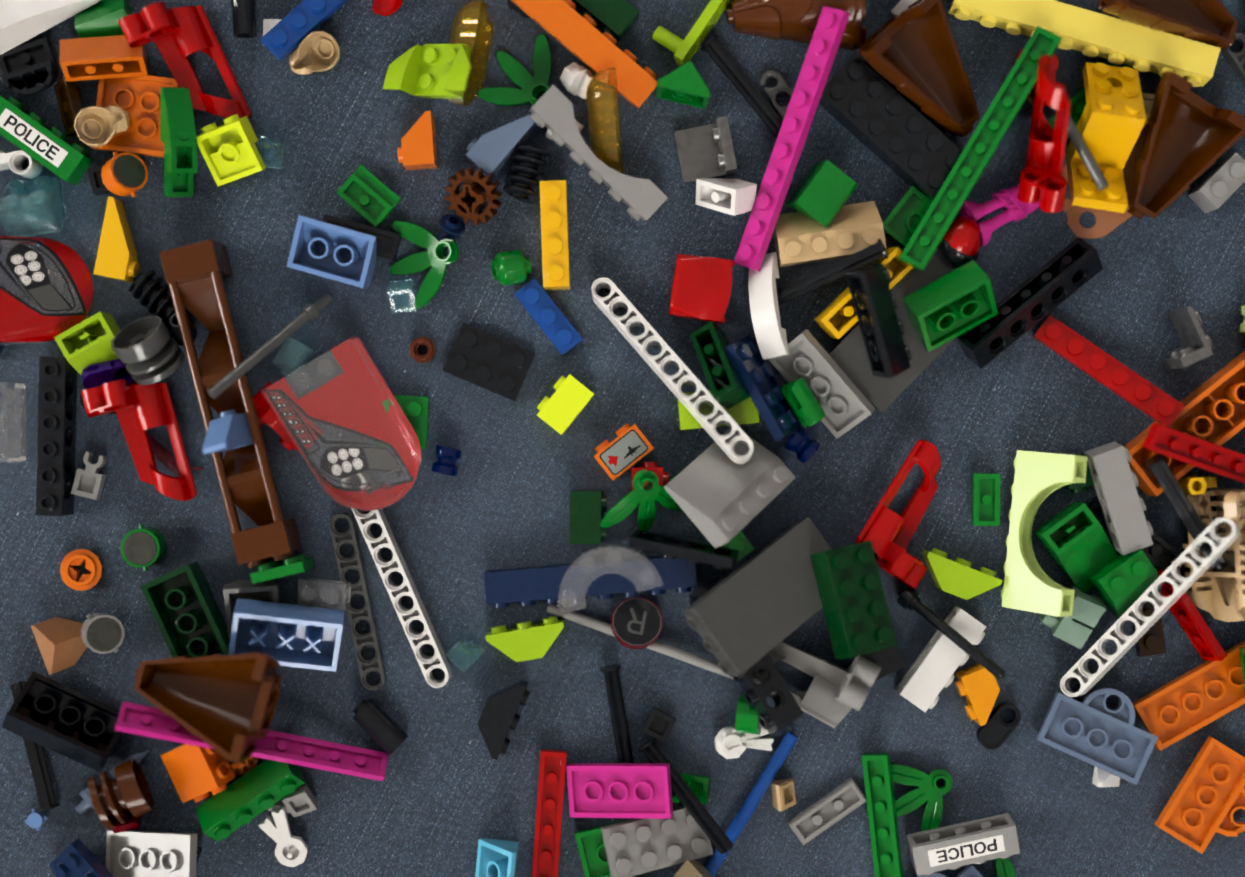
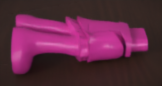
M1019 184L1007 189H1000L999 193L993 192L992 199L978 204L966 200L960 213L961 216L971 217L978 221L997 209L1004 211L986 221L978 223L980 227V247H984L989 243L991 235L996 229L1008 222L1023 220L1039 207V202L1024 203L1017 198Z

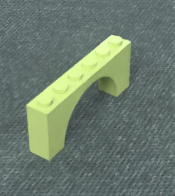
M1017 450L1013 464L1015 474L1014 483L1011 486L1012 505L1008 515L1010 525L1009 534L1006 538L1007 556L1003 566L1005 576L1004 586L1001 590L1002 607L1058 617L1072 616L1075 590L1056 583L1043 571L1033 551L1032 526L1040 505L1051 493L1069 484L1086 482L1087 456Z

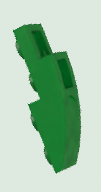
M160 87V141L164 142V195L168 198L193 197L194 173H198L196 128L189 88Z

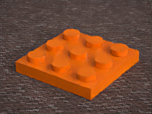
M151 75L99 79L96 106L105 108L108 106H118L129 113L130 121L127 131L116 133L111 141L104 146L91 148L164 158V142L160 141V87H179L174 78Z

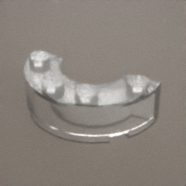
M599 545L579 555L565 572L558 594L560 615L586 608L588 587L595 579L604 574L615 573L625 576L634 584L638 593L663 586V580L653 562L641 552L626 545Z

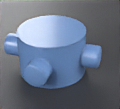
M37 808L31 809L32 813L25 819V824L40 831L42 830L41 826L49 816L43 811L38 812Z

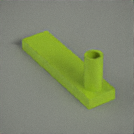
M711 0L684 40L661 25L655 30L652 39L675 53L676 64L682 66L693 58L731 0Z

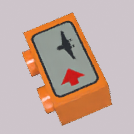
M626 423L615 432L618 436L611 443L606 439L595 448L597 454L593 457L613 481L654 449L635 424L630 427Z

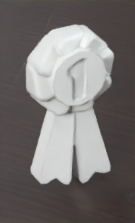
M730 726L722 728L716 735L714 742L715 749L721 756L726 759L739 758L746 748L772 751L771 744L774 742V739L772 737H761L769 734L763 728L760 735L736 732V727Z
M282 807L280 810H272V817L268 814L265 820L260 821L259 827L277 843L275 849L276 858L282 865L289 867L302 864L308 852L307 844L302 837L291 834L285 807Z

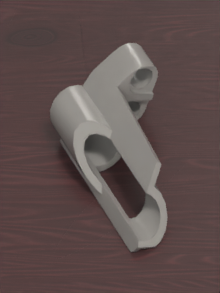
M784 641L768 652L773 663L782 660L814 678L807 691L790 690L803 712L832 728H835L852 708L859 712L882 668L880 665L860 655L855 657L849 670H845Z

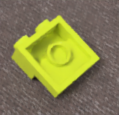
M234 114L223 119L224 125L218 127L215 122L200 128L202 133L196 136L197 146L218 187L266 168L255 145L258 138L247 116L239 118L238 114Z

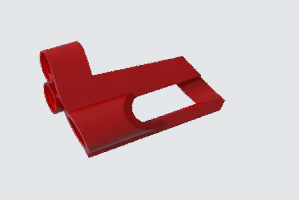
M163 1L156 2L144 7L141 12L128 15L118 21L130 48L139 47L154 41L178 86L189 88L193 109L224 118L234 114H238L239 118L247 116L248 119L250 118L252 113L202 5L167 9ZM202 51L215 61L232 99L204 93L188 57L191 54Z
M1046 54L1039 58L1025 168L1020 173L1017 198L1024 203L1039 202V208L1042 211L1057 213L1064 208L1067 182L1062 174L1071 103L1064 84L1057 83L1049 77L1050 57ZM1044 102L1054 110H1057L1054 131L1043 113Z
M121 379L81 391L88 417L116 411L142 482L154 485L158 492L175 500L188 501L196 496L197 490L167 382L138 385L136 382L126 383V379ZM163 425L167 427L181 477L169 476L158 471L147 433L148 429Z
M924 439L916 442L855 541V544L871 540L876 563L881 569L913 589H916L927 571V566L923 565V562L918 558L908 554L906 548L938 489L935 476L941 466L940 454L936 446ZM917 463L922 468L925 476L902 514L899 515L888 507L913 466Z

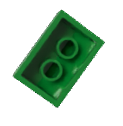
M974 260L902 298L908 318L928 352L998 315L990 278Z

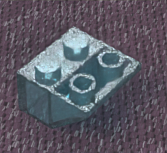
M39 176L28 180L16 179L6 183L0 201V222L7 236L26 237L61 232L66 215L59 176Z

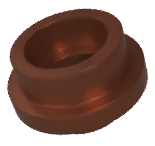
M418 337L410 345V355L419 363H427L434 358L436 346L431 339ZM422 345L428 348L425 355L419 353V347Z

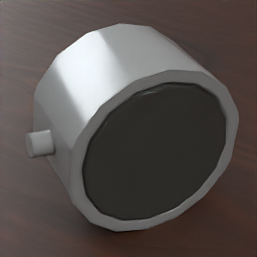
M89 613L86 615L87 619L83 622L80 630L84 645L91 651L99 654H108L113 651L114 653L118 652V647L121 646L125 637V629L122 622L115 616L107 613H95L93 615Z

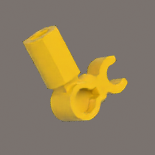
M1197 475L1182 476L1177 480L1187 495L1204 494L1206 488L1217 487L1216 477L1211 476L1197 477Z

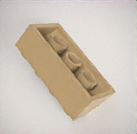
M875 201L843 205L827 228L799 212L780 214L773 231L778 268L843 259L878 243V239L882 240L886 248L883 222Z

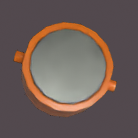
M118 151L113 152L114 157L108 160L102 167L101 177L103 184L115 195L121 197L131 195L132 198L136 197V192L143 188L148 181L147 166L136 154L130 152L118 154Z

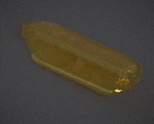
M482 0L471 1L464 5L457 13L452 26L449 44H467L472 47L470 55L472 68L463 99H448L456 105L470 106L475 97H478L477 92L484 86L493 37V22H489L486 12L488 6Z
M607 68L599 71L591 78L586 90L590 150L608 167L624 174L616 68Z

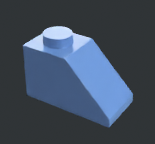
M235 409L219 413L220 418L211 420L202 450L203 454H210L254 444L247 414H236Z

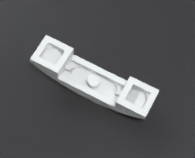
M776 252L765 254L760 271L749 268L748 276L751 318L757 344L764 360L789 355L786 329L781 328L775 280L779 278Z

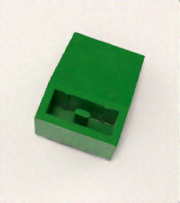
M1074 501L1033 532L1070 583L1082 593L1093 587L1088 577L1118 557L1101 524L1084 502Z

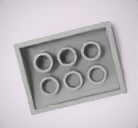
M730 428L723 435L729 434L731 432ZM751 437L749 438L753 442L754 449L748 462L744 464L734 463L718 444L714 442L663 487L715 549L729 542L796 478L778 456ZM738 444L733 448L737 455L743 456L748 453L745 445Z

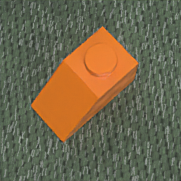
M431 111L423 113L401 139L402 147L397 148L398 161L403 163L406 170L438 168L435 121Z

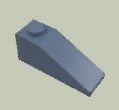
M533 114L487 132L479 139L474 138L466 149L468 151L466 154L468 160L478 168H482L486 175L491 173V179H493L517 151V147L522 145L538 126L531 119Z

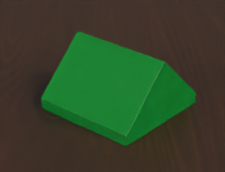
M102 0L76 14L74 17V27L80 38L124 35L118 21L123 17L133 14L128 0Z
M691 60L658 80L656 98L706 110L710 91Z
M829 160L818 161L811 168L786 205L827 228L858 184Z

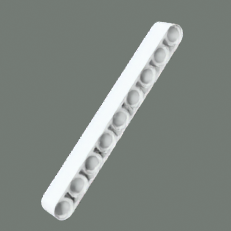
M602 277L596 279L592 284L591 290L593 301L724 453L734 463L744 464L748 462L754 449L751 439L713 398L711 393L609 278ZM602 288L610 290V294L606 297L597 295V292ZM619 307L627 310V313L623 316H616L613 312ZM634 327L644 329V333L640 336H635L630 331ZM651 346H658L662 350L660 354L654 356L647 352ZM669 365H673L679 371L675 375H668L664 369ZM685 385H692L696 392L692 395H685L681 389ZM702 405H709L712 407L713 412L710 415H703L698 409ZM724 424L730 428L731 432L727 435H720L716 431V427ZM738 444H742L747 447L748 453L740 456L734 452L733 448Z
M365 472L356 474L360 477L361 484L371 483ZM351 477L342 479L341 482L350 484ZM342 484V488L354 489L351 485ZM372 484L361 485L359 488H371L373 486ZM351 507L426 682L433 688L443 687L452 674L450 664L382 507L373 508L369 513H364L361 509ZM373 523H377L382 527L380 537H375L371 534L370 528ZM383 547L391 549L393 553L391 561H385L381 557L380 553ZM396 571L402 574L403 582L401 585H396L392 582V572ZM403 596H409L413 599L414 605L412 608L403 607L401 603ZM413 620H420L424 624L423 632L419 633L412 629ZM430 644L433 646L434 655L426 656L422 652V645ZM435 668L442 669L445 673V679H435L432 675V670Z
M1221 517L1215 519L1062 677L1060 681L1062 692L1069 697H1079L1088 693L1237 540L1240 533L1239 526L1228 518ZM1222 524H1230L1232 528L1231 534L1226 538H1221L1218 535V528ZM1209 543L1212 546V553L1210 556L1202 558L1199 555V548L1202 544ZM1184 563H1190L1193 567V573L1189 577L1184 578L1180 574V567ZM1167 582H1170L1174 588L1173 594L1169 597H1165L1161 593V587ZM1146 602L1153 603L1155 607L1153 615L1149 617L1142 610ZM1128 621H1132L1136 626V631L1131 636L1127 635L1124 631V625ZM1110 640L1115 641L1117 644V651L1113 655L1106 651V644ZM1091 659H1095L1099 665L1098 671L1094 674L1088 669V662ZM1074 677L1079 680L1081 685L1077 692L1072 691L1070 688V681Z

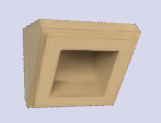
M793 778L773 780L770 784L773 807L778 811H784L795 805L796 797Z

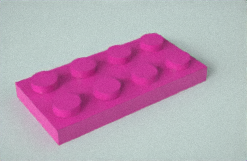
M569 763L566 765L569 812L572 818L671 819L673 817L670 763Z

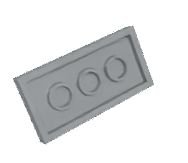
M807 329L788 343L789 355L769 359L788 383L799 378L805 379L826 414L821 421L836 439L876 410Z
M684 806L673 808V817L671 819L635 818L601 827L611 877H632L684 863L686 860H695L713 855L710 839Z
M107 830L105 868L113 877H196L198 834L140 830L114 833L113 830Z

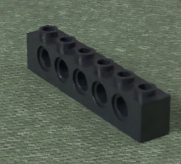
M1080 237L1071 242L996 304L998 315L956 337L965 356L981 369L1103 269L1097 249Z
M39 356L35 515L65 516L74 514V494H71L75 479L77 371L65 357Z
M720 575L695 588L688 596L690 606L723 580L722 576ZM768 653L742 675L732 677L737 683H740L744 690L745 700L750 706L754 707L758 714L760 725L769 734L804 714ZM752 673L759 675L761 684L753 680ZM766 696L774 700L775 708L767 704Z

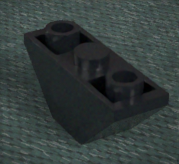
M521 681L489 695L478 721V727L492 759L497 760L500 753L505 755L511 741L506 738L509 729L515 730L520 715L516 714L519 704L525 706L530 691L526 690L528 684L526 681Z

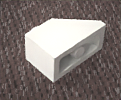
M698 178L696 179L695 204L733 216L752 211L756 200L757 184L740 179Z

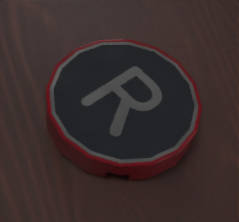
M630 597L622 600L615 607L611 616L612 633L621 645L630 649H644L659 638L663 628V617L659 608L652 601L643 597Z

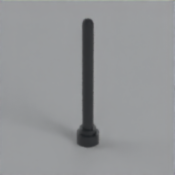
M908 587L900 595L897 603L905 610H915L996 678L1002 679L1005 677V671L921 603V598L918 597L919 593L913 588Z

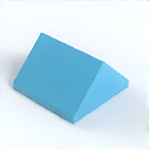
M479 839L475 877H516L519 842Z

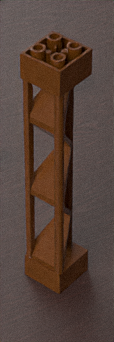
M209 239L159 252L166 282L169 285L206 434L209 423L213 420L210 406L218 414L233 409L236 410V414H247L254 444L226 451L224 459L222 452L211 453L232 533L231 538L238 565L247 563L248 568L270 562L269 557H273L274 561L295 556V550L302 548L295 518L283 519L247 373L215 399L207 392V390L243 361L223 282L224 278L233 276L226 246ZM185 307L210 332L199 360ZM235 505L259 527L242 531Z

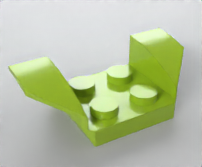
M417 44L389 64L383 89L401 90L420 98L463 99L472 68L470 63L472 47L467 44H424L423 46Z

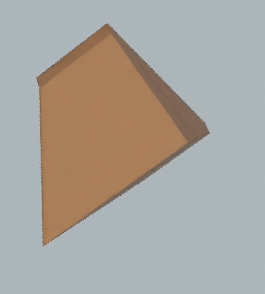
M54 617L31 626L49 675L74 666L87 649L81 639L80 630L83 623Z

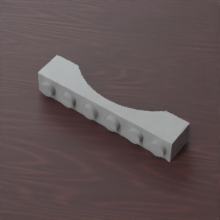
M554 85L529 110L533 114L531 119L541 128L546 126L552 132L550 135L552 140L560 147L565 145L571 151L569 156L578 165L581 166L584 163L591 170L588 173L590 177L598 184L603 182L609 188L607 193L616 202L623 201L629 207L626 210L627 213L636 221L639 219L647 221L668 199L650 179L635 178L622 174L598 159L586 145L579 132L574 117L573 103Z

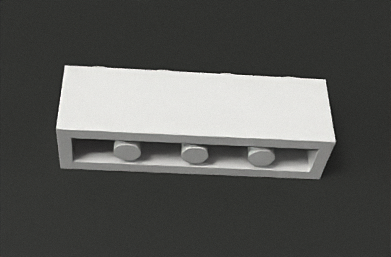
M954 606L944 620L973 645H978L985 636L983 631L986 629V626L957 606ZM937 630L895 691L926 713L928 708L932 709L939 700L938 694L943 687L947 688L952 683L955 677L953 673L958 666L961 667L967 662L969 655Z

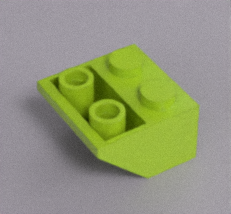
M100 311L54 337L66 360L81 376L83 369L89 365L119 359L111 347V341L120 331V328L110 313Z

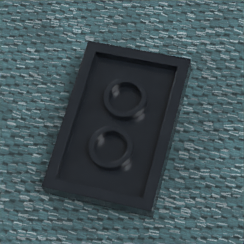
M462 323L443 371L516 401L535 353L466 323Z

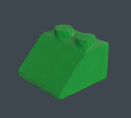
M1142 550L1126 555L1121 554L1088 577L1117 620L1159 578L1157 570Z

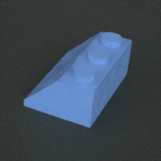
M298 215L286 267L360 288L369 287L376 264L377 236Z

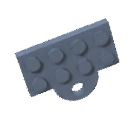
M1100 687L1090 691L1083 698L1082 702L1057 691L1036 739L1137 785L1158 737L1134 726L1135 708L1131 700L1124 693L1115 688ZM1110 695H1117L1120 700L1118 707L1115 709H1109L1106 706V699Z

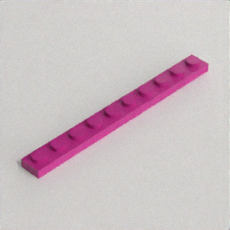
M824 6L822 8L734 259L736 264L760 271L850 16L844 10Z
M122 702L115 731L213 749L201 738L195 737L172 716H166L158 708ZM268 730L264 739L259 738L254 744L256 751L251 755L252 757L383 781L385 778L388 753L273 730Z

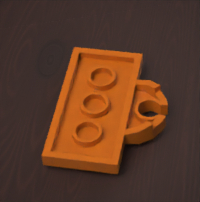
M1208 736L1154 825L1203 854L1216 832L1225 836L1238 837V834L1245 831V824L1241 821H1234L1233 814L1238 809H1243L1245 814V757Z

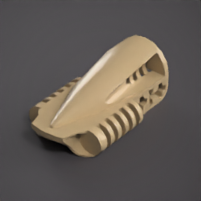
M1245 488L1207 489L1204 494L1188 495L1187 498L1206 528L1213 522V517H1216V519L1224 517L1235 522L1239 526L1240 533L1237 540L1222 554L1227 562V566L1221 571H1213L1209 567L1186 593L1196 607L1208 611L1216 620L1225 622L1245 621ZM1210 496H1216V501H1211ZM1211 506H1216V511H1212ZM1227 523L1222 524L1218 528V535L1221 538L1228 537L1232 532L1230 524ZM1189 531L1188 542L1182 543V548L1187 549L1194 541ZM1199 549V555L1202 558H1205ZM1184 563V567L1190 568V570L1184 571V576L1189 577L1193 573V567L1190 563Z

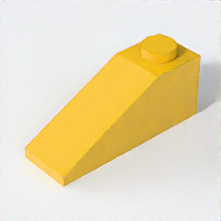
M108 196L93 274L133 283L134 277H137L139 273V262H137L138 255L124 205L121 200Z

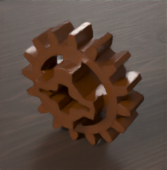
M469 167L465 171L463 169L456 172V175L449 179L451 184L445 187V190L450 192L445 197V200L452 203L448 209H455L457 211L455 215L463 216L464 224L470 222L471 219L474 225H478L481 221L486 223L490 220V217H494L498 213L496 209L502 204L499 200H496L502 195V192L495 190L499 183H492L490 181L491 173L484 176L482 168H479L476 172H474L473 167ZM464 181V184L462 185V190L459 191V187L461 183ZM488 202L486 209L482 211L484 203Z

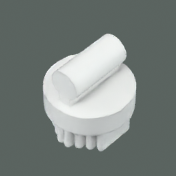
M572 62V64L564 68L560 80L562 85L572 95H578L583 99H587L596 77L585 66Z

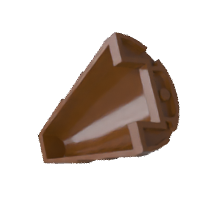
M733 0L730 2V8H726L728 24H733L734 32L773 40L781 38L806 44L811 43L823 6L844 10L850 16L838 48L848 50L859 49L863 42L866 41L867 28L862 27V23L865 17H867L866 0Z
M917 0L908 6L909 9L903 11L898 16L895 15L870 35L859 47L858 53L880 75L893 84L900 93L918 105L919 111L952 136L959 135L963 137L974 129L972 125L980 118L968 74L964 72L957 44L952 36L942 1Z
M1220 0L1097 1L1098 9L1115 18L1221 48L1220 50L1228 49L1236 39L1235 32L1239 23Z
M1172 71L1164 72L1157 86L1148 123L1144 129L1139 157L1134 162L1127 194V207H1129L1127 212L1139 219H1142L1143 216L1153 219L1187 191L1193 181L1216 163V160L1245 135V118L1233 110L1217 108L1190 90L1193 84Z
M259 652L225 656L211 655L196 658L182 656L141 662L140 667L135 673L136 682L134 689L166 716H172L195 737L201 738L227 760L239 764L246 761L256 751L254 744L259 738L264 739L270 728L279 700L281 675L276 674V669L279 667L277 660L271 655Z

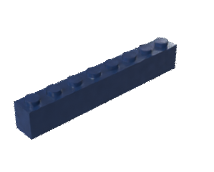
M663 556L486 570L484 573L487 604H493L494 608L509 607L510 602H519L520 606L535 605V600H546V604L560 603L561 598L572 597L573 602L585 601L587 596L598 595V599L614 598L613 594L624 593V597H635L640 595V591H650V595L665 594V589L675 588L677 593L692 591L691 587H697L695 564L689 563L687 559L678 557L676 559H668Z

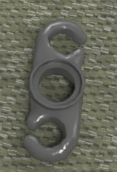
M769 70L760 77V85L764 86L769 77L776 79V85L774 87L766 86L764 91L771 99L772 108L784 120L788 105L784 107L779 106L776 103V95L786 93L791 100L793 90L790 89L780 73Z

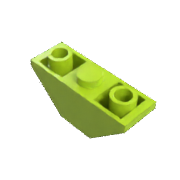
M933 548L931 552L926 550L922 552L936 588L968 600L1002 584L1003 580L995 577L997 573L984 567H981L980 571L970 568L972 562L957 557L956 561L946 558L948 553Z
M558 616L543 618V623L532 624V620L516 623L517 627L509 629L506 628V625L491 627V632H487L485 638L488 643L515 662L539 659L544 657L563 630L565 621L564 619L558 620Z

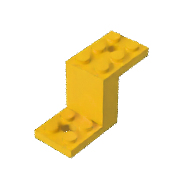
M1085 62L1082 73L1086 105L1077 128L1109 186L1104 190H1098L1075 146L1070 141L1065 156L1071 205L1124 213L1128 202L1123 168L1146 122L1138 70L1130 67H1116L1104 63Z

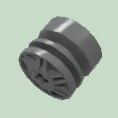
M151 315L130 323L120 330L111 341L112 349L123 363H126L127 371L138 385L154 384L174 373L185 359L184 352L178 347L176 340L170 338V331L159 316Z

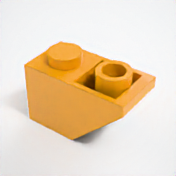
M976 664L955 673L958 679L955 682V686L961 697L965 696L968 705L964 707L969 719L983 726L987 723L1000 688L995 676L980 664Z

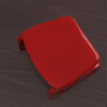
M678 254L668 315L709 323L712 321L715 324H725L726 318L723 317L730 299L732 268L735 261L715 257Z

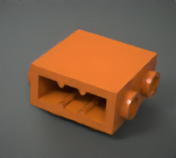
M182 744L160 756L182 803L192 799L197 803L209 797L210 791L213 795L220 793L228 788L226 783L236 778L228 760L214 749Z

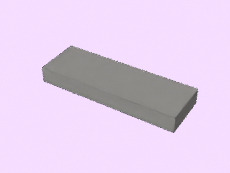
M849 778L788 821V825L804 846L867 801L853 779Z

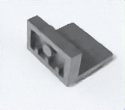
M727 116L718 117L714 124L675 131L674 136L684 183L694 182L698 178H715L735 174L737 164Z
M1192 306L1168 312L1182 347L1168 352L1169 357L1161 360L1164 370L1185 368L1214 355L1211 349V339L1207 334H1204L1200 325L1201 317Z

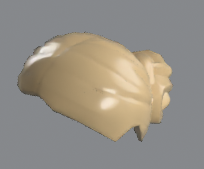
M313 31L301 41L295 51L289 54L291 70L300 75L327 71L335 67L340 60V47L331 34L325 31Z
M101 106L87 107L81 109L75 117L74 128L83 143L91 147H101L108 144L116 133L127 131L130 121L129 113L118 106H108L106 108Z

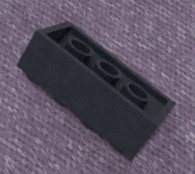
M874 264L845 273L873 376L891 378L911 368L909 363L911 352L903 341L904 326L902 321L897 319L895 309H897L898 305L894 294L890 293L888 283L891 280L887 268H884L883 264Z
M34 671L7 712L2 725L3 729L99 772L104 768L123 733L115 731L119 710Z

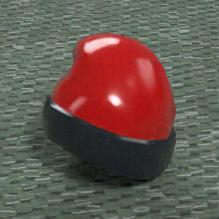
M959 216L953 221L938 246L940 252L951 263L959 267L972 260L976 263L981 246L980 227L977 222L971 217Z

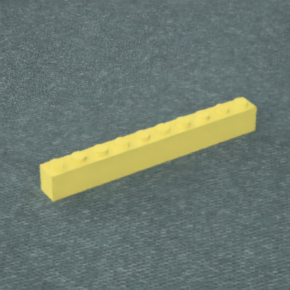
M952 0L949 14L954 15L959 20L967 21L970 19L977 21L984 27L1001 28L1011 35L1022 34L1031 37L1037 26L1062 38L1058 46L1060 49L1077 50L1087 57L1098 56L1108 59V62L1112 64L1129 65L1139 72L1150 71L1159 74L1160 77H1162L1164 72L1172 71L1193 84L1192 87H1203L1213 77L1221 49L1055 0Z

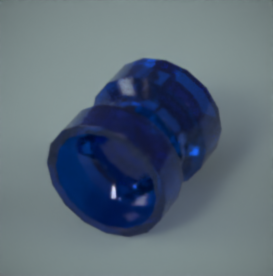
M800 427L786 441L784 447L788 451H793L797 455V459L804 464L817 451L820 444L815 439H810L807 436V432Z
M437 445L435 454L438 461L433 462L431 471L457 476L458 467L455 463L461 458L462 450Z

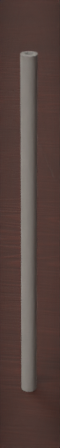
M549 604L547 613L614 636L611 631V624L556 604ZM655 641L646 647L647 649L733 679L726 675L715 661L659 641ZM752 675L753 680L761 684V678Z

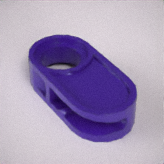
M120 359L92 364L82 371L85 389L98 387L104 383L126 379V383H133L134 379L130 373L125 376L116 374V371L126 368V363H123Z

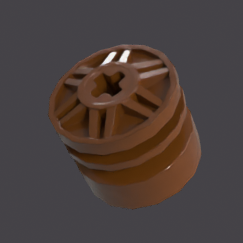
M134 759L115 767L116 779L107 770L101 773V779L97 775L88 779L92 806L101 822L109 830L117 826V820L121 824L127 822V808L135 817H139L154 809V801L148 782L139 764Z

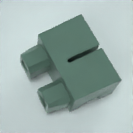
M1072 586L1071 589L1075 590L1072 616L1058 617L1041 614L1040 620L1044 625L1051 628L1054 636L1082 649L1093 631L1092 627L1095 628L1106 607L1102 598L1093 594L1091 596Z

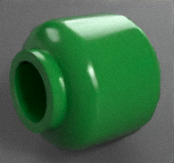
M520 250L497 253L495 260H491L493 278L495 281L498 280L503 286L524 283L527 273H531L529 257H524Z

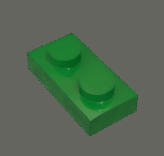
M972 473V526H1000L1001 474Z

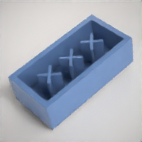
M237 598L228 655L259 652L273 656L279 666L336 672L343 630L344 610Z

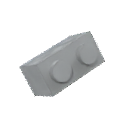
M1237 152L1223 158L1187 196L1205 213L1218 209L1245 182V160Z

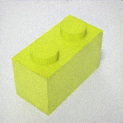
M570 374L567 378L562 375L553 386L556 391L551 398L545 396L537 406V409L540 410L537 416L561 435H563L595 395Z

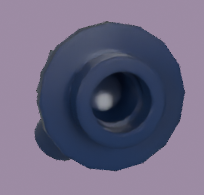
M454 214L442 216L440 226L443 231L436 237L439 240L459 238L465 230L463 220Z

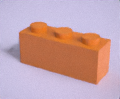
M124 35L60 40L59 62L66 82L148 76L146 46L130 48Z

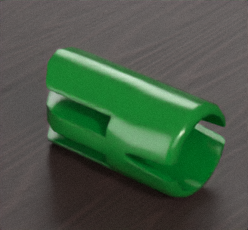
M804 378L791 381L781 387L783 395L804 428L818 423L825 417L826 414Z

